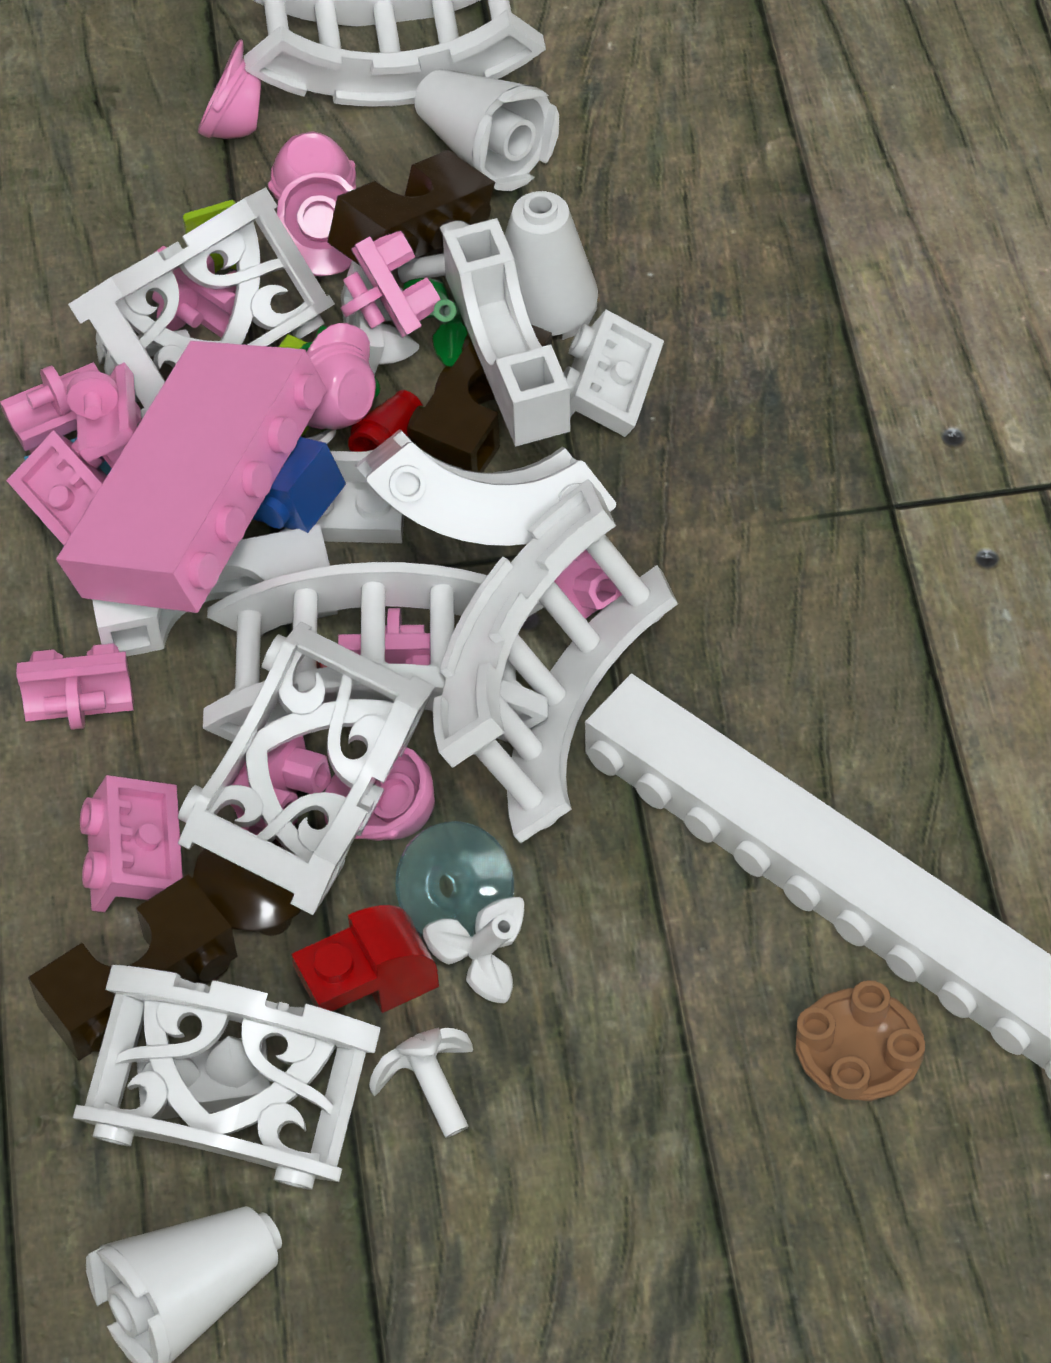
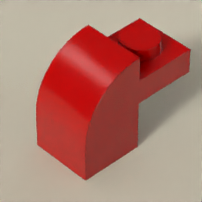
M393 905L373 906L348 914L349 928L291 954L293 966L314 1006L329 1011H334L372 994L380 1011L384 1013L439 987L437 965L407 912Z

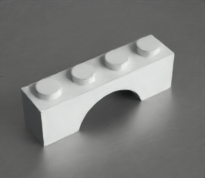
M495 218L443 232L445 276L515 447L570 432V387L552 345L542 347L533 331L522 298L515 259L498 219Z
M320 524L314 525L309 533L300 529L292 530L286 528L278 533L241 539L222 570L217 583L211 589L204 602L223 599L233 594L238 588L251 586L281 575L330 566ZM92 599L101 645L114 643L118 647L119 652H126V657L164 649L171 628L186 613V611ZM335 610L317 614V618L335 615L338 612Z

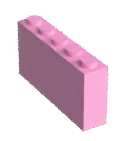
M203 341L189 342L56 558L82 598L194 613L199 612L327 391L305 349Z

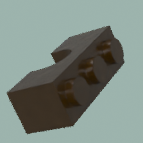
M449 150L443 151L412 164L404 196L388 190L377 181H372L337 196L327 243L360 265L351 250L355 247V244L369 236L374 242L380 237L401 231L412 248L415 258L434 249L443 247V233L440 230L442 225L453 221H462L468 225L487 221L491 213L490 201L495 181Z
M531 324L542 347L552 345V332ZM469 333L464 340L462 353L452 367L446 366L440 373L435 385V392L426 406H418L413 412L408 423L407 434L415 445L432 457L463 470L483 473L500 448L498 412L480 405L486 401L494 400L495 396Z
M189 874L136 907L143 937L150 946L139 960L126 966L173 972L179 974L182 979L199 983L200 981L207 982L215 979L228 968L232 960L238 957L231 925ZM80 943L28 977L38 1008L78 1061L92 1052H100L116 994L105 990L112 966L97 961L83 943Z

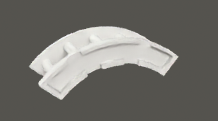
M253 0L265 8L268 36L244 56L246 72L270 85L303 97L307 91L331 95L333 96L334 103L341 105L368 107L415 104L418 85L429 73L435 70L443 69L499 79L525 65L545 51L546 48L543 35L511 12L509 0H488L492 20L460 37L454 11L480 0ZM287 15L316 22L319 43L291 32L288 27ZM426 18L435 19L438 45L401 51L396 22ZM338 25L356 27L375 25L380 53L342 49Z
M587 479L563 497L527 530L533 539L519 552L511 563L505 557H502L497 562L464 610L449 640L440 665V672L446 677L442 695L434 697L433 703L434 735L438 752L452 768L471 755H476L507 790L509 819L514 837L520 843L540 830L550 827L558 818L572 810L567 794V758L577 722L586 703L598 683L623 651L649 626L659 621L665 613L678 605L664 573L658 565L639 577L605 535L616 524L601 493L590 479ZM585 550L588 551L622 594L604 607L589 623L554 582ZM538 601L572 640L550 671L518 635ZM507 659L535 692L548 697V718L530 729L500 695ZM503 735L514 748L512 758L495 740L496 738Z
M366 562L302 570L268 579L251 586L238 588L233 594L211 605L207 610V618L237 632L235 689L229 695L204 708L203 729L231 742L234 741L265 682H260L261 635L293 621V629L301 621L311 626V631L317 633V614L360 607L361 656L409 680L414 675L434 685L435 688L425 707V710L433 711L434 697L442 695L446 677L440 672V665L454 632V614L462 616L477 589L488 575L430 564ZM538 601L529 616L541 610L544 606ZM385 606L430 610V665L388 664L385 662ZM305 655L293 676V687L302 693L310 691L315 686V675L317 672L322 677L325 685L323 703L336 701L342 682V674L329 667L317 669V661ZM507 659L500 695L530 729L548 718V697L527 689L516 681V669ZM352 679L349 700L370 699L394 703L395 700ZM279 699L264 727L289 715L281 706ZM503 735L498 737V739L507 742Z

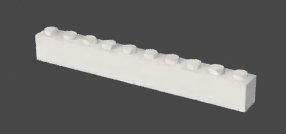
M632 673L585 721V752L598 770L609 776H614L615 774L635 787L640 797L650 806L657 809H667L683 820L689 831L698 839L707 843L713 841L728 851L746 872L756 877L764 876L784 890L785 895L794 905L805 911L813 910L834 924L837 932L846 941L855 946L864 945L886 960L889 968L897 976L908 982L917 981L937 995L942 1005L952 1014L961 1018L969 1017L991 1032L993 1039L1003 1049L1015 1055L1023 1054L1045 1069L1047 1076L1051 1080V955Z

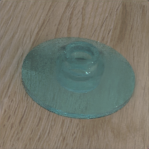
M458 821L444 822L424 829L406 846L397 866L395 877L396 896L400 908L407 912L420 936L423 937V929L428 923L442 918L458 920L469 935L473 936L476 934V916L480 910L493 901L513 897L514 876L504 849L492 835L470 823ZM443 875H447L453 882V892L449 897H445L440 891L439 880Z

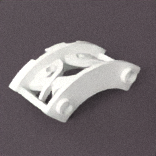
M266 187L243 198L182 236L188 247L182 249L177 241L159 253L156 251L136 264L113 275L68 304L80 324L87 320L91 321L117 365L125 362L132 371L135 394L144 406L141 409L142 419L165 383L158 370L163 363H167L174 368L190 341L242 344L251 321H253L259 327L270 331L247 345L268 346L289 332L294 337L301 339L325 324L320 313L335 305L330 295L326 296L274 209L278 206ZM254 221H256L278 257L277 259L260 264V249ZM218 253L223 257L224 265L221 270L227 269L236 263L237 272L227 275L211 273L206 264L209 254ZM180 267L189 279L206 288L225 289L236 286L232 313L220 341L194 339L166 328L174 318L179 304L178 283L172 272ZM281 269L286 270L304 300L296 309L284 314L274 312L270 303L273 296L283 295L288 290L279 285H267L259 289L261 276ZM148 291L159 293L164 300L163 310L156 321L148 317L158 308L147 303L145 296ZM134 330L141 335L140 338L137 337ZM151 342L161 348L155 354L153 361L145 350Z
M399 429L355 465L366 478L367 483L384 500L416 523L445 536L484 545L512 546L528 544L533 537L527 530L557 502L587 479H590L601 493L609 512L616 507L615 500L586 463L582 460L574 459L563 446L540 461L522 468L493 473H479L463 470L432 457L415 445Z
M300 621L287 638L278 634L273 640L262 663V668L270 672L242 727L205 787L201 788L194 785L185 798L179 811L178 819L185 822L186 825L178 844L190 850L193 844L196 843L294 893V897L290 904L314 915L343 868L345 858L356 835L361 836L385 791L383 788L375 785V781L378 780L384 783L396 759L402 757L435 686L414 675L409 680L311 631V626ZM305 655L342 674V682L336 701L323 703L325 685L322 677L317 672L315 675V686L310 691L302 693L293 687V676ZM352 679L395 700L394 703L370 699L349 700ZM279 699L281 706L289 715L264 727ZM342 727H352L348 744L354 740H360L365 743L367 751L361 758L349 759L343 755L340 746ZM329 729L327 740L329 762L337 777L351 788L348 796L344 797L327 792L308 794L295 800L283 810L270 779L267 753L300 736ZM246 762L250 787L232 785ZM231 804L238 805L244 811V815L235 819L234 824L217 816V813L223 807ZM311 810L321 811L327 817L328 824L319 830L313 829L308 825L307 817L301 821L298 830L292 824L299 816ZM261 818H263L267 825L258 835L243 829L244 827L255 825ZM277 839L286 850L271 842Z
M112 965L105 990L116 994L85 1106L76 1105L73 1115L74 1119L95 1125L92 1137L114 1144L131 1146L133 1137L138 1136L222 1154L276 1169L274 1181L303 1189L312 1190L315 1179L339 1182L342 1168L337 1167L365 1054L375 1053L380 1027L309 1004H305L303 1008L289 1007V1004L283 1002L274 1003L267 1001L268 993L212 980L209 987L206 984L193 983L182 979L179 974L173 972ZM191 1015L201 1020L202 1030L199 1036L187 1042L169 1044L168 1035L174 1038L185 1037L179 1028L183 1018ZM229 1020L242 1023V1043L249 1060L264 1077L274 1083L238 1105L209 1114L189 1091L176 1067L174 1059L190 1058L209 1049L222 1036ZM144 1021L146 1046L137 1047ZM271 1036L284 1037L288 1042L287 1050L281 1055H276L278 1060L291 1065L286 1072L268 1062L261 1053L263 1042ZM337 1050L324 1096L309 1086V1084L320 1073L333 1051ZM150 1061L153 1071L137 1074L127 1086L129 1090L137 1087L145 1088L147 1092L146 1101L137 1109H120L132 1063ZM297 1096L310 1101L322 1109L311 1153L288 1148L280 1141L279 1137L281 1128L288 1123H295L306 1132L303 1117L296 1108L288 1104ZM169 1101L171 1106L189 1126L157 1120L156 1118L164 1111ZM258 1123V1134L263 1145L226 1135Z

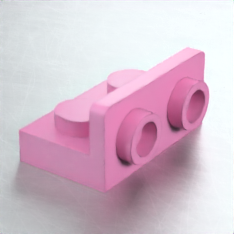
M53 430L6 481L58 540L65 545L107 477L99 467L105 459L101 456L87 463L78 452V439L73 443Z
M106 775L93 797L85 799L80 814V830L82 834L88 835L89 850L83 864L82 881L85 888H90L91 909L97 912H106L116 896L149 900L183 878L181 845L178 844L180 829L177 785Z

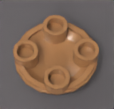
M863 981L854 988L826 994L801 1012L797 1020L796 1053L804 1072L821 1089L843 1099L873 1101L894 1095L914 1079L924 1059V1035L915 1016L897 999L890 996L887 987L876 981Z

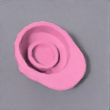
M242 39L238 40L235 44L223 74L202 116L198 133L205 137L222 139L241 138L256 131L261 95V79L245 70Z
M314 131L291 137L282 146L271 168V181L268 182V188L275 198L279 200L286 185L298 176L310 172H328L341 176L356 189V166L354 161L349 160L343 149L332 138Z
M310 172L298 176L286 185L277 205L278 217L314 276L319 277L342 273L350 268L352 262L350 258L331 246L327 241L337 196L354 188L341 176L328 172Z
M337 323L330 325L318 334L306 351L327 389L320 405L316 408L307 426L313 428L336 430L356 424L369 413L375 397L376 380L369 364L370 341L367 334L354 325Z
M406 747L402 757H398L394 762L393 768L385 782L375 781L374 784L385 791L361 836L356 835L355 839L382 841L406 838L419 831L429 820L435 804L430 767L418 753ZM335 774L331 778V783L327 786L325 792L347 797L351 788L344 784ZM325 816V822H326V825H327V824H328V820H327V817Z

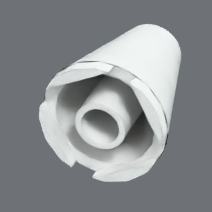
M439 69L429 73L420 82L416 90L415 109L417 114L459 158L495 181L494 189L513 191L527 185L535 177L528 173L536 166L539 160L545 164L548 162L553 154L559 135V113L557 107L549 102L548 94L535 86Z
M536 191L528 193L519 198L514 204L505 232V238L515 259L519 286L530 323L552 332V336L562 334V340L575 336L583 324L589 325L597 310L598 288L567 203L560 196L551 192Z
M244 1206L103 1244L99 1249L89 1253L86 1257V1274L96 1305L99 1306L106 1301L109 1302L117 1321L108 1325L107 1328L127 1358L132 1363H171L277 1266V1250L282 1247V1239L275 1223L266 1213L261 1212L257 1214L252 1208Z

